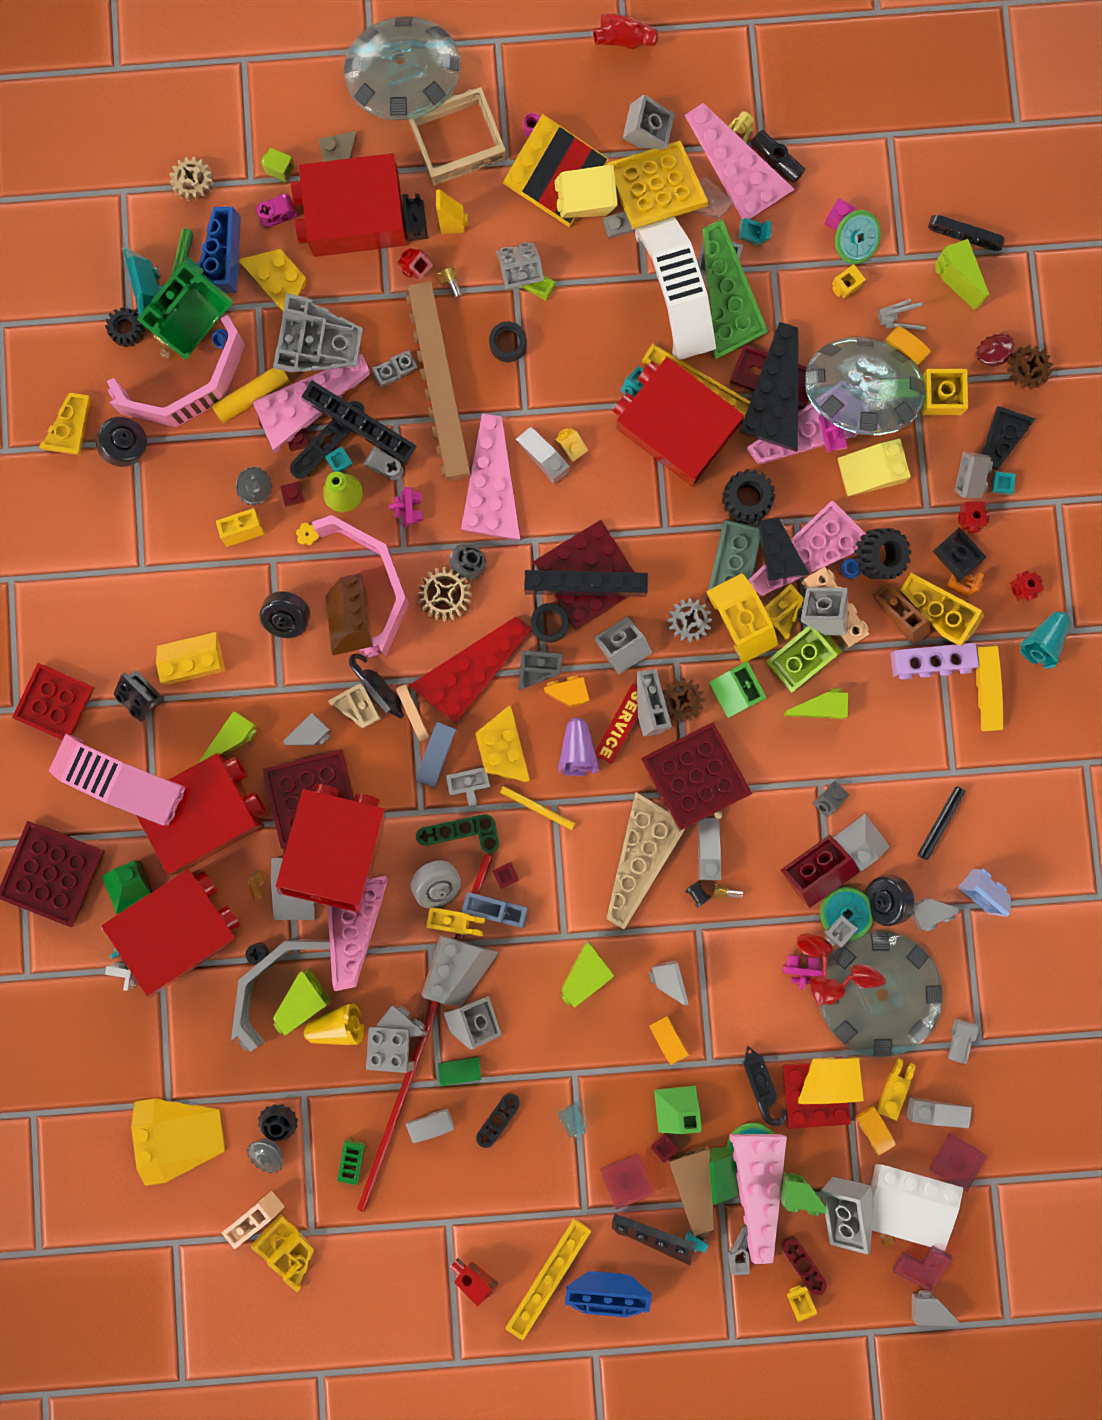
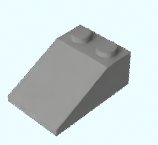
M271 858L274 920H315V902L278 893L275 885L283 858Z
M832 1177L821 1190L823 1204L827 1208L825 1217L830 1245L869 1255L874 1207L871 1185Z

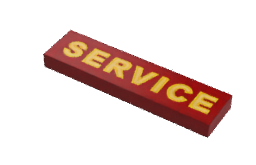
M632 683L595 751L597 757L610 764L613 763L638 716L637 685Z

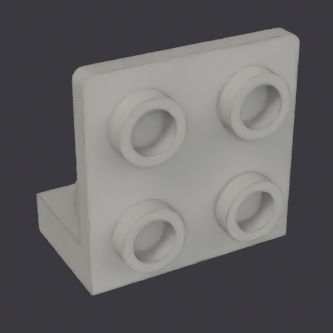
M524 242L516 247L507 246L496 251L505 289L544 280L540 256L534 243Z
M369 1027L366 1070L402 1073L414 1070V1061H408L410 1031L408 1029Z

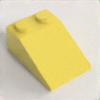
M901 439L880 443L837 458L847 497L903 484L911 477Z

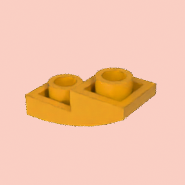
M899 325L886 338V344L902 352L911 359L908 361L917 367L931 354V351L925 344Z
M668 1016L649 1026L670 1065L689 1056Z
M873 1105L855 1116L863 1133L868 1137L874 1152L878 1156L896 1145L884 1121Z

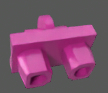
M837 412L833 418L828 415L819 416L826 452L846 449L847 443L840 413Z
M405 487L404 491L400 492L401 500L400 497H394L395 503L389 505V510L395 511V517L397 518L401 517L402 514V527H409L411 524L420 523L423 520L422 511H412V504L421 503V492L411 491V487Z
M788 955L786 966H783L782 970L786 974L799 975V977H791V983H798L799 990H804L805 984L810 985L812 978H806V975L823 976V970H820V958L807 957V968L799 967L800 956Z

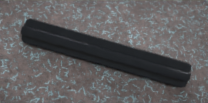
M957 786L952 791L918 852L920 858L928 860L966 793L963 788Z

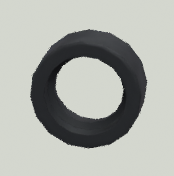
M507 321L499 323L492 329L489 344L494 357L508 363L515 362L523 356L527 347L526 333L521 326ZM507 331L517 334L520 340L517 350L510 353L502 352L496 344L497 337Z
M546 603L537 607L533 612L531 629L540 641L547 643L557 642L567 633L569 627L568 615L561 606ZM548 611L557 613L562 621L560 630L552 635L544 634L538 627L539 617Z

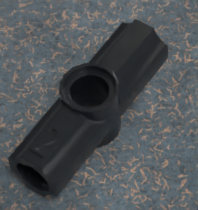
M764 130L759 131L752 139L750 144L768 160L769 166L773 169H778L792 183L797 182L806 169L788 153V148L783 144L777 143ZM778 154L782 158H776L774 155Z

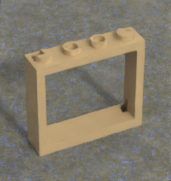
M481 87L474 90L469 89L466 93L452 95L435 105L431 103L427 107L416 108V111L407 113L409 124L433 186L506 160L505 147ZM479 104L495 147L433 168L418 126Z

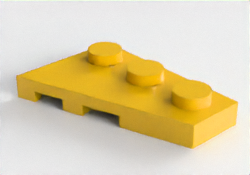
M75 393L68 394L58 412L56 421L47 431L46 439L39 446L41 450L74 455L81 454L91 397Z

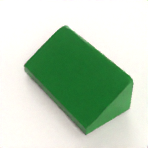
M479 1057L438 1063L440 1086L482 1079Z

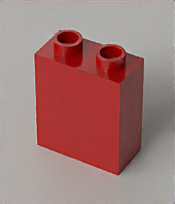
M394 153L298 165L300 180L291 181V192L294 205H303L304 218L295 219V228L298 243H308L313 257L407 246L399 174Z
M666 356L660 365L651 361L645 367L638 378V381L644 386L635 397L627 392L619 400L613 412L619 416L616 420L617 430L693 487L741 426L744 415Z
M216 753L168 780L186 787L183 792V798L178 803L175 815L169 825L164 824L163 826L136 815L167 875L179 874L264 827L259 817L267 813L256 792L247 796L240 781L247 778V774L236 756L228 760L226 755Z
M316 784L314 791L303 789L276 881V889L281 895L360 913L385 821V808L378 807L379 799L366 794H356L354 801L339 798L338 789L324 784Z
M188 868L101 925L103 931L147 997H153L236 941L231 932L241 925L228 905L219 911L215 909L209 897L218 891L205 871L194 877Z

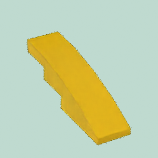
M978 646L976 648L979 667L976 668V686L978 687V708L981 709V730H1003V697L998 646Z

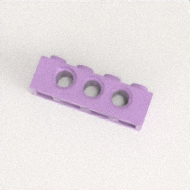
M976 643L963 644L961 647L959 645L894 650L890 653L893 677L899 676L900 680L911 679L912 675H919L920 678L932 677V673H940V676L952 675V671L968 674L973 673L972 669L979 667ZM952 655L958 658V665H954L951 662ZM931 657H935L938 660L937 667L932 666L930 662ZM911 659H915L918 662L917 669L911 667Z

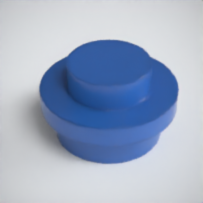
M221 328L213 333L212 341L217 348L224 349L228 339V332Z
M855 559L845 560L841 565L842 575L848 579L858 577L861 573V570L857 568L858 562H855Z

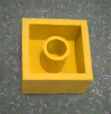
M967 369L925 370L921 376V380L925 384V395L921 393L922 415H962L968 409Z

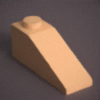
M270 1191L226 1228L222 1234L231 1246L236 1249L270 1222L285 1206L273 1191Z

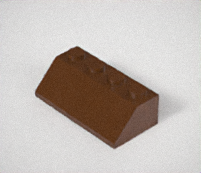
M361 574L340 577L326 595L332 655L373 647L366 590Z

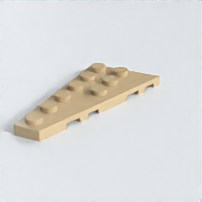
M637 792L634 795L606 917L607 920L622 929H625L685 830L683 829L679 832L668 811Z

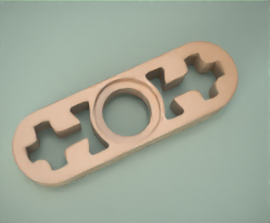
M402 685L396 688L419 741L430 738L407 686Z

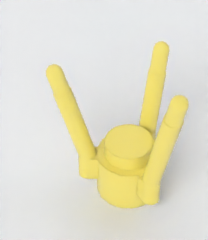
M743 111L738 118H734L728 127L730 129L733 128L732 131L735 133L743 134L745 132L743 141L746 143L753 130L751 125L754 119L749 113Z

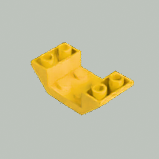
M743 573L706 591L714 609H718L735 643L733 647L742 664L778 646L774 626L756 590Z

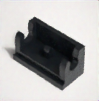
M408 194L402 195L409 241L428 239L424 202L419 194L415 195L416 198H409Z

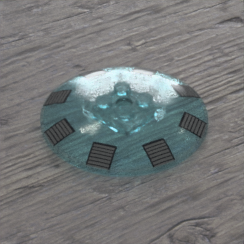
M394 17L372 25L356 38L345 58L344 79L351 97L366 112L383 119L408 120L430 113L448 99L458 83L461 61L453 38L436 23L419 17ZM400 59L405 60V62L402 64L396 63Z
M847 337L832 341L821 347L813 355L806 369L805 388L815 409L829 422L850 432L865 435H882L898 431L909 425L918 416L925 401V382L917 365L893 346L877 339ZM863 377H869L872 380L867 381Z
M881 931L867 932L858 939L847 941L842 948L840 946L837 947L827 959L828 979H834L842 985L846 978L852 975L850 973L852 966L864 964L876 969L887 982L883 986L863 988L857 986L853 980H850L844 987L845 995L842 999L837 1000L833 1005L824 1004L820 1006L823 1019L835 1037L849 1048L874 1057L899 1055L915 1048L925 1040L937 1023L943 999L941 979L929 955L910 939L895 933ZM880 989H885L888 994L887 998L883 1001L877 998V992Z

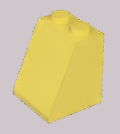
M614 165L562 172L555 180V190L558 191L559 195L557 210L560 212L561 218L607 216L617 207Z

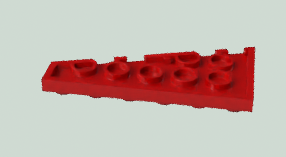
M514 617L408 686L456 724L532 629L519 618Z

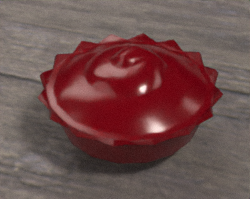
M1000 333L986 337L977 347V352L975 353L977 360L991 367L1002 365L1011 357L1015 343L1009 334L1004 335Z

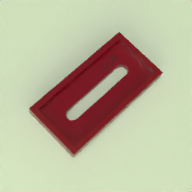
M744 344L730 383L755 391L760 376L751 373L749 368L755 366L762 370L768 352ZM798 364V408L803 409L807 405L814 384L807 385V371L814 369Z

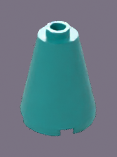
M1053 612L1030 633L1019 646L1021 647L1020 653L1024 658L1034 665L1037 662L1044 664L1042 668L1052 669L1056 667L1071 621L1069 616L1064 612Z

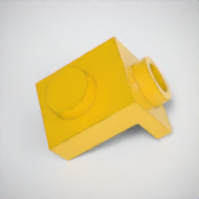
M572 428L562 430L558 437L555 438V441L560 444L571 462H574L589 451L577 431Z
M798 1285L789 1290L790 1293L787 1294V1297L798 1323L818 1315L806 1286L802 1288L801 1285Z

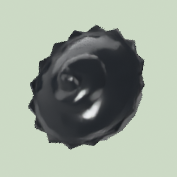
M283 1104L267 1106L258 1117L260 1132L273 1141H282L289 1138L298 1127V1119L295 1116V1112Z

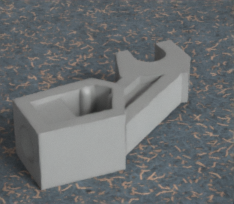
M746 1224L741 1226L742 1229L731 1250L728 1251L730 1272L733 1275L749 1274V1253L746 1251L748 1247V1229ZM741 1254L742 1261H735L736 1255Z

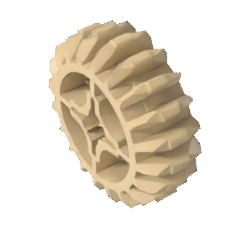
M443 567V573H440L439 569L435 568L436 575L433 576L431 572H428L430 579L422 578L426 585L419 584V589L424 591L418 592L417 595L424 598L418 602L420 605L426 604L422 610L424 612L429 610V617L436 613L435 620L438 621L442 615L443 621L446 622L447 616L450 615L453 621L455 620L453 614L457 613L461 617L462 614L459 610H468L464 603L471 604V600L466 598L472 596V592L466 591L471 588V585L465 584L467 578L463 577L460 579V572L454 575L453 568L450 569L449 573H447L446 567ZM449 579L456 583L444 586L439 580ZM434 584V586L437 589V593L433 597V599L429 601V590ZM440 588L443 591H449V600L447 598H444V596L443 598H441L442 594ZM458 588H461L460 600L455 604L452 599L453 594L457 592ZM441 603H446L451 608L441 610L435 608L434 606L436 604L439 605Z

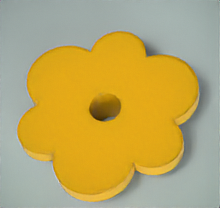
M302 523L300 529L296 531L297 540L301 545H312L313 541L319 538L314 526L308 523Z

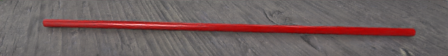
M485 854L471 893L479 895L492 856ZM456 933L455 939L463 941L464 934ZM433 1000L431 1002L424 1022V1029L428 1034L418 1038L411 1061H414V1070L405 1074L357 1207L358 1211L365 1212L436 1016L439 1002Z

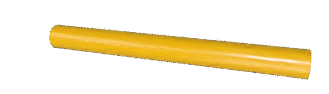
M505 786L500 791L501 794L570 830L575 825L574 822Z

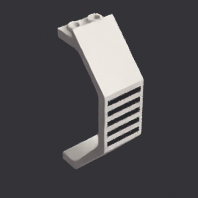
M675 217L636 228L637 242H643L652 258L667 305L674 342L673 356L680 360L716 349L708 294L692 244Z

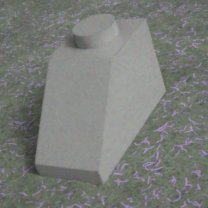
M311 713L283 743L287 746L323 745L329 740V734L332 731L315 714Z
M919 1290L918 1293H912V1320L916 1325L959 1326V1321L931 1291Z

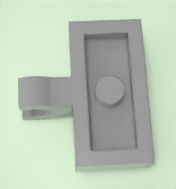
M484 767L446 775L450 796L466 793L470 807L478 805L475 791L490 788L488 773H485Z

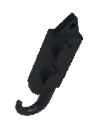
M357 653L352 654L348 660L349 666L361 680L360 683L385 713L389 712L402 719L404 717L401 707L402 702L396 693L393 692L377 671L361 669L356 659L366 663L367 659Z
M747 1046L742 1063L762 1118L770 1126H780L786 1120V1109H782V1116L777 1120L770 1116L768 1107L775 1103L777 1095L763 1056L758 1055Z

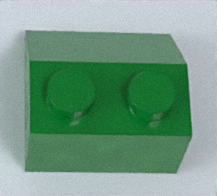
M734 1147L711 1148L709 1168L712 1204H718L739 1196L736 1177L738 1170L736 1161L733 1159Z

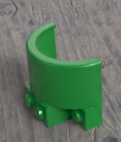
M188 256L137 318L140 323L184 359L190 356L201 340L234 302L231 297L203 274L204 270ZM164 313L168 314L165 319L163 318Z

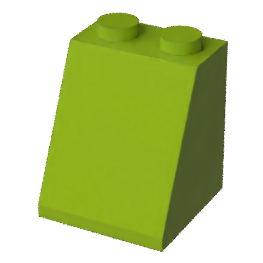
M588 940L582 946L561 987L563 992L561 993L562 999L568 1006L572 1004L574 1008L614 977L612 971Z
M309 968L298 974L273 1017L275 1021L274 1026L280 1034L287 1035L333 1002Z

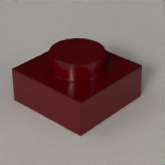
M307 429L298 431L294 435L295 438L288 442L290 451L306 448L309 445Z
M300 481L280 486L286 507L305 502Z
M511 862L492 870L500 889L519 881Z
M667 1133L662 1134L650 1145V1148L663 1163L680 1150Z

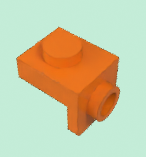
M981 572L976 576L968 574L961 581L951 574L947 586L969 597L981 589L983 585L981 580L984 574Z

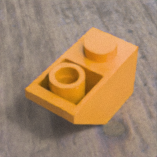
M578 675L566 678L567 681L559 683V680L549 682L547 687H544L545 694L569 708L586 704L590 701L584 678H579Z

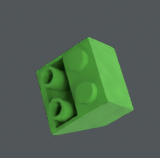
M748 661L709 682L727 718L767 698Z
M783 1172L780 1201L786 1207V1210L791 1212H799V1209L807 1210L808 1214L820 1216V1213L827 1214V1208L802 1175Z

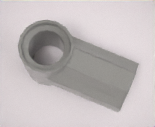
M955 1019L951 1031L953 1038L948 1059L964 1064L967 1063L971 1044L976 1040L978 1034L977 1024Z

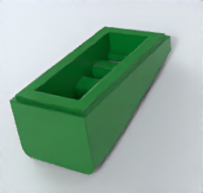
M349 1139L344 1141L337 1177L338 1182L358 1185L366 1143ZM348 1149L357 1150L359 1154L350 1153ZM346 1157L356 1158L358 1160L357 1162L346 1160ZM345 1164L355 1166L356 1170L344 1168ZM343 1172L354 1174L355 1176L354 1178L344 1177Z

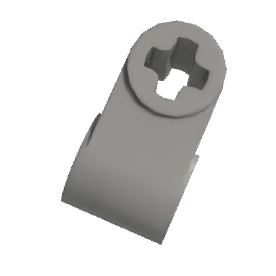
M376 447L372 448L364 462V465L370 470L394 481L401 479L404 474V469L397 459ZM390 468H397L396 471H390Z

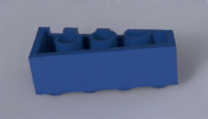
M233 206L213 207L206 231L208 233L206 241L202 244L201 258L197 262V265L204 270L203 274L225 293H237L241 216Z

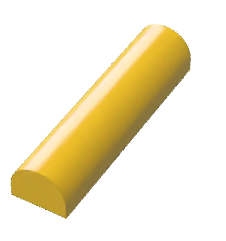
M271 368L211 406L221 422L225 423L253 406L254 401L290 383V380L283 370Z

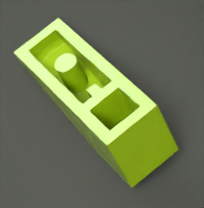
M830 689V692L783 712V716L845 719L848 717V693H842V689Z
M233 711L199 763L216 753L226 755L247 743L248 740L251 741L257 733L256 728L258 726Z

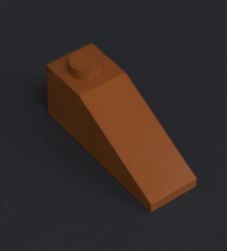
M889 583L873 594V598L889 618L914 645L931 633L928 619Z

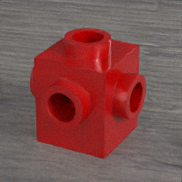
M409 248L405 250L397 262L402 268L401 272L406 277H413L419 280L433 266L421 249Z
M985 501L965 502L960 506L958 524L961 525L962 530H968V533H978L989 523V512L986 511Z
M1028 570L1016 575L1017 579L1010 582L1012 592L1016 596L1017 601L1024 598L1026 601H1030L1038 597L1037 593L1043 591V580L1037 575L1036 571L1030 574Z

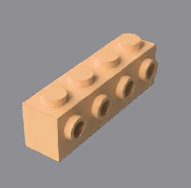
M825 566L801 582L805 590L807 588H842L837 586L833 573L829 569L827 570ZM848 603L846 634L836 635L845 650L869 635L867 624L863 620L860 621L856 615L858 613L857 609L852 603Z

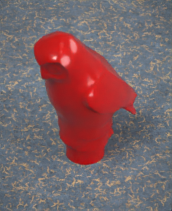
M602 14L601 26L593 29L595 45H616L635 49L639 45L655 46L659 38L655 28L643 24L635 18L619 14Z

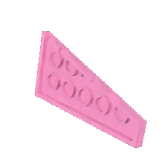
M704 103L685 114L687 121L742 219H751L794 190L790 184Z
M362 354L358 355L356 367L326 369L253 402L274 453H277L280 450L279 447L285 442H290L295 438L294 435L298 431L307 428L323 414L302 401L301 396L311 380L342 398V395L347 390L353 389L371 374Z
M844 380L798 412L797 452L762 440H757L748 446L747 450L756 463L760 465L825 446L819 416L827 414L819 407L831 395H834L845 405L838 411L844 428L845 439L873 432L860 430L861 412L869 411L847 381Z
M482 413L461 531L520 541L502 417Z
M832 500L791 541L809 574L824 566L826 567L854 554L855 549L858 548L856 545L857 541H861L860 537L866 533ZM764 565L748 581L760 598L805 576L768 581Z
M386 875L369 879L360 913L327 906L334 991L356 987L388 883Z
M729 1134L730 1141L733 1142L734 1146L733 1159L737 1164L738 1172L736 1177L741 1205L744 1206L745 1211L743 1218L744 1224L747 1225L748 1229L747 1241L750 1259L755 1264L773 1263L787 1136L782 1134Z

